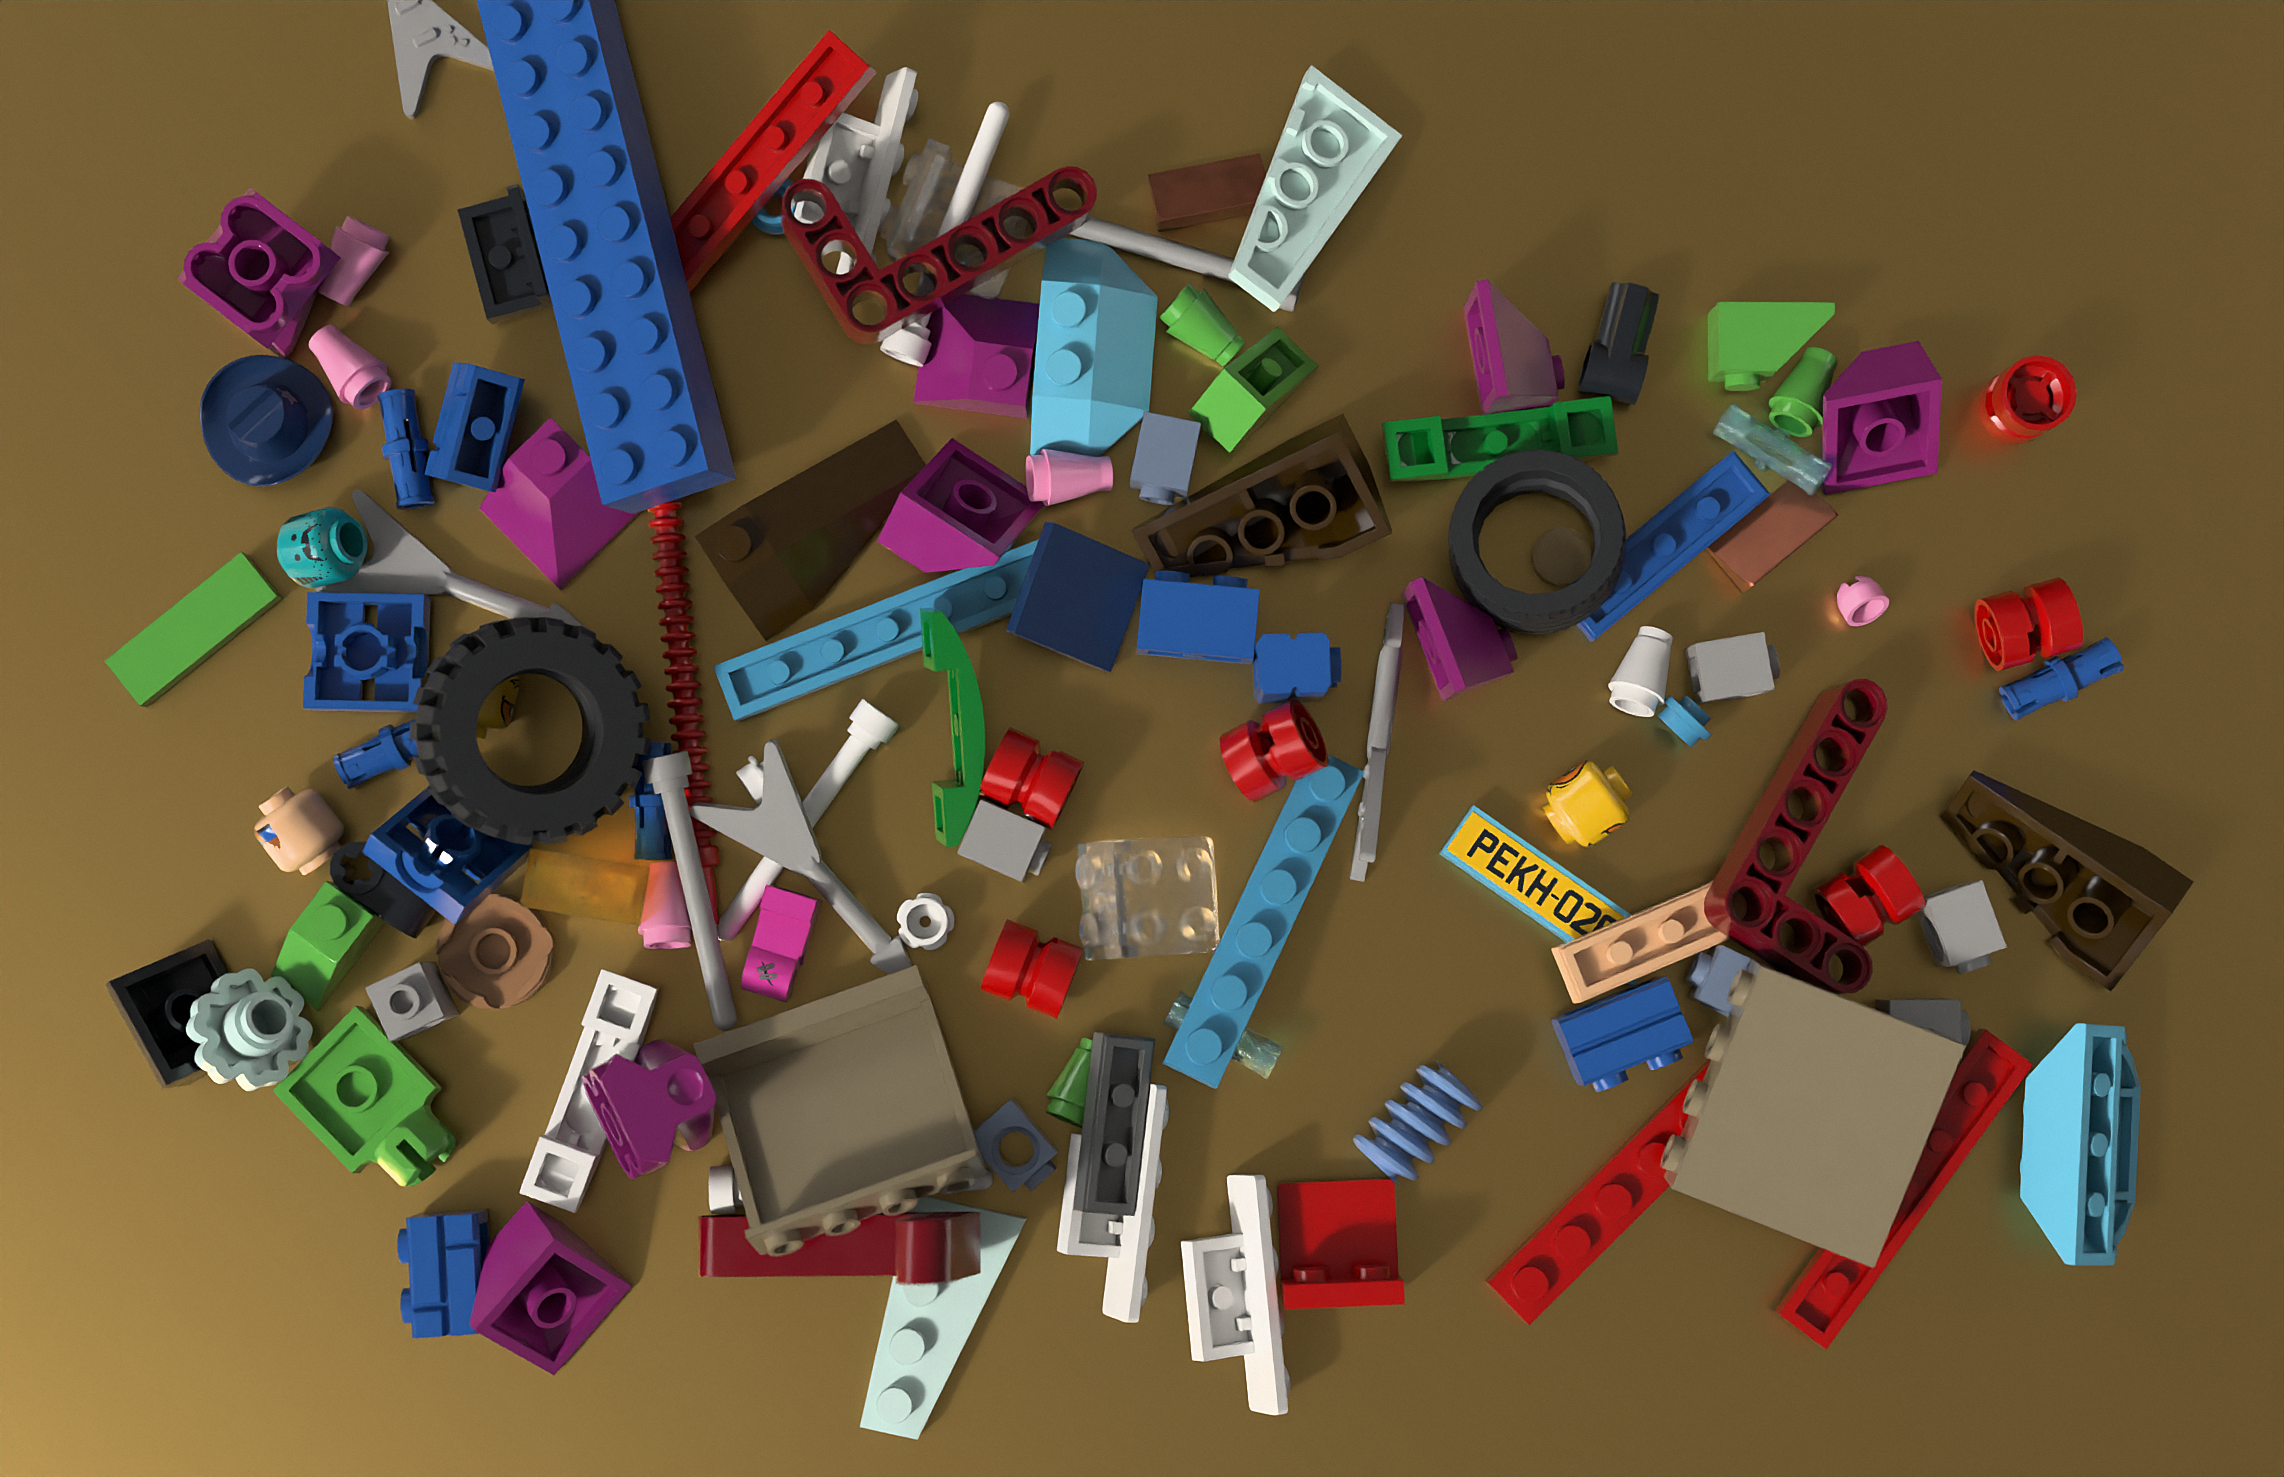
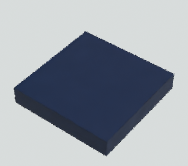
M1045 522L1006 632L1098 670L1111 673L1139 596L1143 579H1145L1150 564L1057 523Z

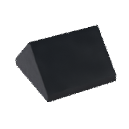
M210 939L122 975L105 984L106 989L162 1089L188 1086L208 1075V1071L201 1069L195 1062V1053L200 1043L189 1038L186 1033V1026L191 1018L190 1010L193 1002L201 996L211 993L213 982L228 973Z

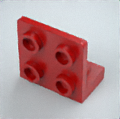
M1391 1179L1283 1182L1277 1185L1281 1301L1285 1309L1405 1305L1404 1280L1398 1273L1395 1184Z

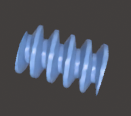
M1437 1060L1436 1062L1440 1068L1438 1071L1425 1065H1420L1416 1069L1424 1085L1422 1088L1408 1082H1404L1400 1086L1408 1102L1406 1106L1391 1099L1386 1101L1384 1105L1392 1119L1390 1123L1376 1117H1372L1368 1121L1376 1136L1374 1140L1359 1134L1352 1138L1356 1147L1399 1187L1400 1185L1396 1179L1398 1175L1413 1181L1419 1178V1174L1412 1162L1414 1157L1430 1164L1435 1161V1156L1428 1145L1430 1140L1445 1146L1451 1143V1139L1444 1127L1446 1122L1462 1129L1467 1126V1122L1460 1110L1462 1105L1479 1112L1483 1108L1481 1101Z

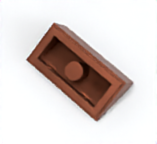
M1260 153L1148 174L1159 232L1252 214L1266 177Z
M1794 475L1710 544L1706 550L1743 593L1753 587L1839 515L1832 506Z

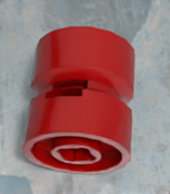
M2034 355L2023 358L1986 383L1979 396L1978 412L1981 423L1991 436L2004 443L2021 444L2032 441L2057 427L2069 417L2076 403L2077 389L2074 378L2064 364L2051 357Z
M2060 577L2024 587L2021 597L2010 590L1976 601L1974 619L1980 645L1986 659L1997 671L2033 662L2036 652L2044 658L2081 648L2083 643L2081 614L2070 587Z
M1294 698L1265 712L1262 715V724L1249 720L1220 736L1219 746L1226 768L1241 793L1253 802H1257L1283 789L1286 785L1287 776L1299 781L1325 768L1329 764L1326 744L1316 722L1306 707Z
M1010 727L999 744L980 786L979 796L1005 809L1010 808L1017 802H1021L1023 815L1028 816L1029 820L1052 830L1071 795L1084 761L1063 751L1057 752L1055 750L1043 756L1040 754L1039 740Z
M1885 845L1877 846L1853 862V873L1851 875L1838 872L1812 889V897L1824 920L1863 947L1884 935V923L1888 922L1893 925H1899L1925 908L1926 903L1917 882L1907 867Z
M1007 919L990 958L980 990L1009 1001L1018 995L1025 996L1027 1008L1057 1019L1084 948L1055 937L1047 943L1040 942L1037 930Z

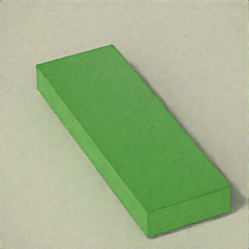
M240 552L104 662L140 706L147 708L283 598L246 553Z

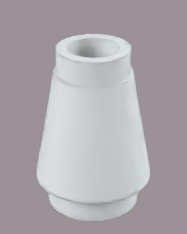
M1643 626L1640 628L1638 636L1634 639L1608 684L1609 689L1612 691L1609 702L1614 707L1632 715L1651 717L1654 715L1656 707L1664 704L1671 645L1673 642L1672 635L1655 627Z

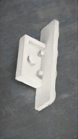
M907 67L886 76L874 124L846 113L841 114L810 151L803 178L815 179L830 189L875 264L877 258L872 253L877 232L881 231L886 224L890 212V200L886 198L890 179L898 172L904 156V145L900 143L904 123L912 117L918 101V91L913 88L917 71ZM802 201L797 203L794 216L803 223L811 224L819 221L824 214L816 203ZM841 252L836 274L848 273L854 268L853 260L844 252Z
M1150 1083L1135 1216L1086 1213L1073 1210L1082 1134L1071 1133L1057 1251L1064 1254L1109 1257L1102 1311L1107 1316L1130 1323H1137L1139 1321L1140 1308L1145 1303L1148 1285L1145 1277L1147 1251L1153 1242L1155 1234V1224L1152 1217L1154 1193L1162 1176L1159 1152L1162 1130L1166 1127L1169 1118V1105L1166 1099L1167 1088L1164 1085Z
M1228 1175L1227 1185L1232 1234L1181 1241L1192 1360L1205 1362L1244 1355L1248 1400L1251 1411L1271 1415L1286 1414L1288 1412L1287 1396L1290 1391V1377L1283 1361L1281 1336L1284 1332V1317L1278 1306L1275 1279L1279 1263L1277 1253L1272 1246L1270 1217L1273 1210L1272 1197L1266 1187L1264 1175Z

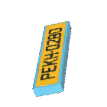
M1474 805L1467 811L1439 852L1440 855L1565 942L1631 915ZM1639 978L1625 984L1633 987Z

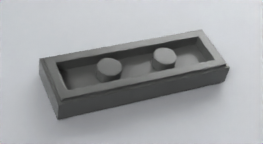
M1094 1032L1073 1210L1086 1213L1135 1216L1155 1039Z

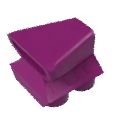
M249 188L244 196L233 199L225 206L221 213L220 225L207 242L196 245L188 252L184 259L183 271L177 280L267 349L269 348L279 357L287 359L295 349L318 294L321 282L341 257L264 197Z
M657 1039L644 1045L638 1052L637 1064L614 1054L609 1060L591 1068L589 1073L582 1076L585 1094L621 1168L624 1169L631 1180L646 1173H652L668 1164L674 1144L686 1151L692 1152L706 1146L712 1138L716 1104L715 1091L699 1059L695 1055L665 1040Z

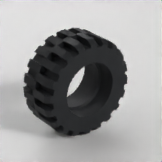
M518 617L496 620L480 625V629L470 634L461 635L449 644L451 649L443 657H436L427 669L430 676L424 688L418 687L413 704L418 705L416 722H410V739L416 740L418 755L414 756V760L419 774L425 775L430 784L428 791L435 800L447 807L452 812L451 816L466 826L492 837L530 845L531 842H542L545 844L566 841V836L574 833L584 835L598 827L596 820L604 814L613 816L624 804L620 796L627 787L635 789L642 775V772L636 770L639 756H648L650 738H644L642 733V722L650 721L648 704L639 702L636 690L642 686L635 672L625 670L620 663L623 656L611 644H603L597 640L596 633L581 625L573 626L564 623V620L548 617ZM522 674L544 675L561 683L575 698L582 718L581 743L571 765L558 778L534 786L516 785L495 774L483 760L476 736L478 715L488 694L503 681Z

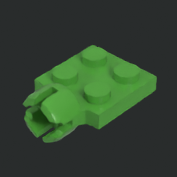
M355 1006L287 1077L272 1090L351 1173H361L367 1165L375 1162L380 1164L399 1185L405 1187L408 1185L415 1186L436 1171L431 1161L439 1157L445 1162L456 1143L451 1132L432 1114L430 1105L434 1097L442 1090V1087L397 1041L389 1042L384 1028L361 1006Z

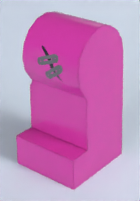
M775 885L765 886L760 905L762 909L745 963L741 989L782 1002L789 1000L800 965L803 966L823 900Z

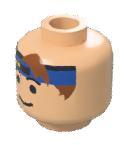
M286 786L258 806L265 816L256 823L254 835L282 871L291 872L299 869L303 875H306L333 857L334 853L341 847L337 841L344 833L343 824L320 793L314 789H304L294 795L291 789Z

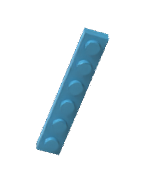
M1038 540L1006 552L995 565L961 569L713 666L734 721L739 722L923 650L920 608H934L942 611L956 630L958 636L1012 615Z
M1329 754V764L1325 768L1299 781H1295L1162 1063L1214 1089L1218 1087L1362 779V770Z

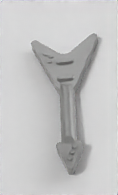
M387 0L404 113L410 119L418 116L431 67L438 58L450 57L494 71L489 48L432 0Z
M355 490L352 493V499L373 542L374 554L369 561L362 565V568L353 578L315 588L316 592L424 594L426 596H442L447 594L511 619L518 617H548L564 620V623L573 626L581 625L585 627L557 603L547 608L454 573L445 562L361 490Z
M1391 602L1389 614L1386 615L1387 625L1384 628L1386 633L1383 636L1382 643H1384L1378 660L1367 742L1368 764L1365 765L1363 770L1365 784L1362 802L1358 807L1359 821L1350 880L1364 882L1368 862L1374 863L1376 857L1385 759L1390 752L1402 662L1401 640L1405 604Z
M770 739L764 746L763 797L760 805L752 808L696 802L689 810L692 817L794 873L805 875L874 953L871 957V963L889 974L913 966L901 937L896 935L891 938L822 860L820 847L777 740Z

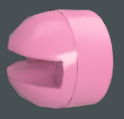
M1861 575L1855 576L1856 583L1850 587L1843 582L1837 594V605L1847 623L1855 627L1874 621L1889 606V599L1881 586L1872 578Z

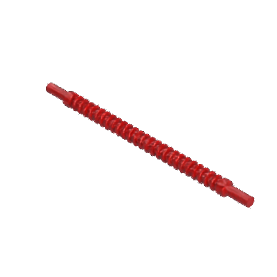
M672 500L649 508L647 511L655 515V519L649 522V527L656 529V536L650 539V543L658 547V552L652 555V559L660 564V568L654 571V576L661 578L662 581L655 591L663 595V601L657 604V608L665 613V618L659 620V625L666 627L667 630L660 640L668 644V651L663 652L662 657L670 662V667L664 669V674L671 676L672 679L671 684L665 687L667 692L673 693V700L667 703V707L674 709L675 716L669 719V723L676 725L677 732L670 737L672 741L678 742V749L674 750L672 754L688 751L693 774L687 775L689 787H685L684 790L690 810L696 802L713 803V798L706 796L705 789L711 787L712 783L704 779V772L708 771L710 766L702 762V756L708 753V749L701 747L700 739L706 737V732L700 731L698 727L705 717L697 713V706L702 705L703 700L696 698L695 690L701 688V683L694 681L693 675L698 673L700 668L698 665L692 664V657L697 656L698 651L690 646V641L695 640L696 634L689 632L688 625L694 623L695 619L693 616L687 615V608L692 607L693 602L685 598V592L690 591L691 585L684 583L683 576L689 574V568L682 566V559L687 558L688 553L680 549V543L685 542L686 536L678 532V527L684 525V519L677 517L676 514L678 510L682 509L683 504ZM691 816L715 925H719L714 866L719 865L720 860L718 847L711 845V838L715 837L717 832L711 830L709 825Z

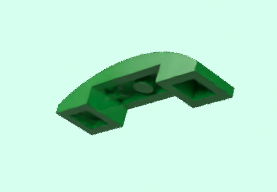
M1611 396L1554 402L1550 407L1449 419L1433 416L1383 422L1381 424L1389 481H1424L1474 477L1493 461L1500 460L1503 456L1514 454V452H1525V450H1552L1553 452L1564 453L1566 456L1571 455L1581 461L1613 456L1619 453Z
M920 608L924 667L933 671L947 670L954 780L932 782L936 840L946 847L958 846L965 834L980 792L985 758L983 705L972 663L956 630L942 611L934 608Z

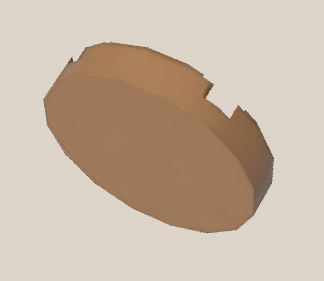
M489 894L456 925L447 918L445 919L437 938L436 954H438V963L441 968L439 971L444 984L460 1000L481 1009H508L530 1000L546 984L555 964V939L547 919L532 903L511 894Z

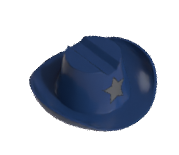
M253 355L232 361L212 377L200 401L199 419L205 445L219 468L238 482L250 486L264 487L288 481L304 472L315 462L322 452L330 433L333 407L330 396L322 382L304 366L281 357Z

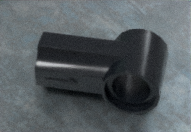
M1611 283L1596 339L1591 341L1584 359L1578 383L1579 391L1601 397L1611 396L1613 400L1635 405L1647 371L1649 355H1645V350L1652 330L1659 294L1654 293L1648 287L1634 283Z

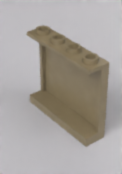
M1752 959L1748 970L1739 969L1730 986L1727 1002L1733 1004L1725 1027L1717 1024L1709 1038L1705 1057L1711 1059L1704 1079L1703 1081L1695 1079L1687 1092L1683 1104V1113L1689 1116L1680 1136L1673 1134L1666 1144L1660 1164L1661 1168L1666 1169L1664 1178L1671 1189L1874 1268L1963 1054L1965 1045L1952 1036L1931 1028L1929 1030L1766 967L1760 961Z
M917 965L693 1044L696 1056L709 1077V1081L716 1094L718 1114L750 1229L745 1230V1235L761 1256L767 1253L770 1256H782L792 1253L803 1246L804 1240L823 1233L829 1236H836L851 1232L860 1226V1220L882 1212L885 1215H897L914 1208L918 1204L917 1200L938 1192L943 1195L963 1192L975 1184V1179L988 1175L929 987Z

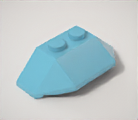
M1060 238L1046 246L1041 282L1032 395L1030 455H1039L1041 449L1100 457L1143 419L1144 411L1149 412L1158 296L1109 245L1092 240Z
M2076 1023L2026 1078L2025 1100L2023 1103V1146L2020 1162V1198L2065 1264L2114 1265L2118 1255L2117 1245L2125 1235L2136 1203L2141 1085L2133 1056L2126 1046L2128 1036L2123 1026Z

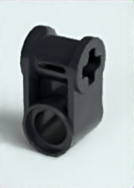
M351 842L341 846L334 853L330 862V875L334 884L341 891H344L373 910L379 918L392 927L417 939L436 910L371 858L368 861L367 867L374 872L372 878L367 877L355 880L353 877L357 869L350 862L352 858L367 856L363 853L367 842Z

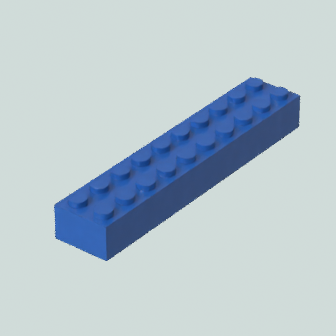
M477 0L602 505L634 514L737 479L615 0Z

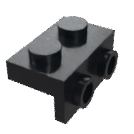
M519 184L507 187L509 196L457 209L486 319L491 324L553 307L525 193Z

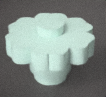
M251 968L244 969L238 973L224 974L213 982L211 993L201 996L191 1005V1018L187 1023L186 1033L193 1041L200 1043L195 1053L196 1064L204 1071H208L209 1076L214 1082L224 1084L236 1078L238 1084L246 1091H254L262 1086H272L284 1080L288 1075L289 1065H294L307 1056L308 1041L313 1032L310 1022L298 1016L304 1006L302 995L296 990L291 989L290 984L281 976L272 977L264 982L261 975Z

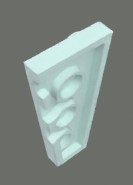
M1312 65L1304 74L1228 278L1273 312L1282 305L1403 136Z
M932 1196L917 1200L918 1204L908 1211L980 1212L981 1273L950 1283L923 1285L896 1284V1276H893L860 1427L918 1440L1027 1217Z

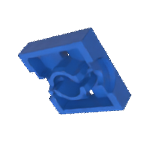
M307 592L306 624L310 629L312 638V662L308 674L304 676L303 709L310 711L417 713L418 705L413 704L418 687L424 688L428 680L431 598L424 594ZM366 605H378L377 628L374 627V624L365 622ZM375 678L374 701H362L363 680Z
M429 785L371 833L363 853L456 925L524 864L533 845L512 843L483 834L472 827L464 825L451 816L452 812L447 807L435 800L428 791ZM411 824L417 828L423 840L406 828V826ZM470 877H472V878L475 879V880L481 881V882H479V883L477 884V883H476L475 881H473Z

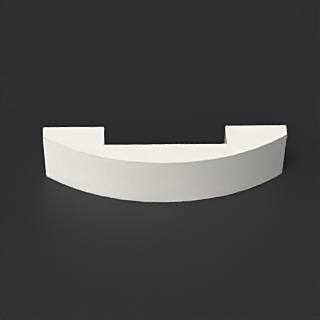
M601 969L581 1024L585 1027L545 1135L539 1137L519 1193L573 1213L577 1212L608 1141L585 1094L582 1076L589 1073L591 1068L609 1060L614 1054L637 1063L638 1052L644 1042L658 994V988Z

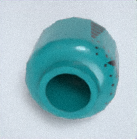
M326 507L290 517L281 526L277 539V557L280 565L293 581L307 588H317L353 578L362 568L368 549L366 534L360 523L344 510L336 507Z

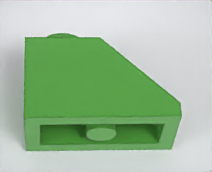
M1718 302L1708 313V382H1725V389L1731 391L1759 389L1760 382H1766L1835 314V302Z
M1276 327L1227 365L1188 413L1197 422L1201 423L1209 437L1218 441L1230 453L1255 433L1318 368V365L1280 328Z
M326 881L289 929L271 977L281 976L290 984L291 989L296 990L302 995L304 1002L316 1011H320L386 922L379 918L373 910L344 891H341L334 882Z

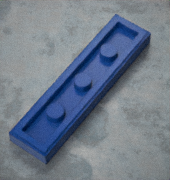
M1734 450L1626 539L1623 566L1613 591L1597 611L1577 624L1591 642L1602 635L1771 495Z

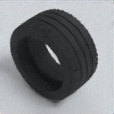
M1541 449L1525 450V452L1520 453L1519 451L1511 455H1505L1502 459H1497L1485 466L1482 471H1479L1468 482L1454 507L1448 534L1452 573L1460 591L1469 604L1493 617L1495 624L1501 628H1507L1512 632H1519L1521 634L1531 633V635H1543L1549 632L1556 633L1569 629L1597 611L1609 597L1619 579L1626 548V527L1618 500L1613 490L1598 472L1571 455L1566 456L1561 452H1553L1552 450L1542 451ZM1545 493L1568 500L1586 515L1593 528L1595 550L1589 568L1577 582L1553 593L1527 594L1503 586L1488 573L1480 557L1479 535L1486 517L1496 506L1518 495Z

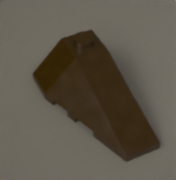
M1341 414L1280 444L1133 528L1132 532L1154 573L1156 571H1176L1190 574V577L1225 573L1230 568L1266 564V567L1285 565L1286 561L1319 557V560L1341 558L1392 534V528L1370 465L1344 414Z
M896 419L747 502L694 537L730 592L767 642L813 612L827 596L828 590L845 569L850 567L861 554V549L882 523L887 521L901 491L926 464Z
M1975 770L1969 775L1942 814L1944 819L1987 869L1997 870L2016 893L2013 901L2024 914L2031 911L2051 934L2052 937L2048 942L2056 952L2110 992L2172 915L2194 883V881L2144 847Z

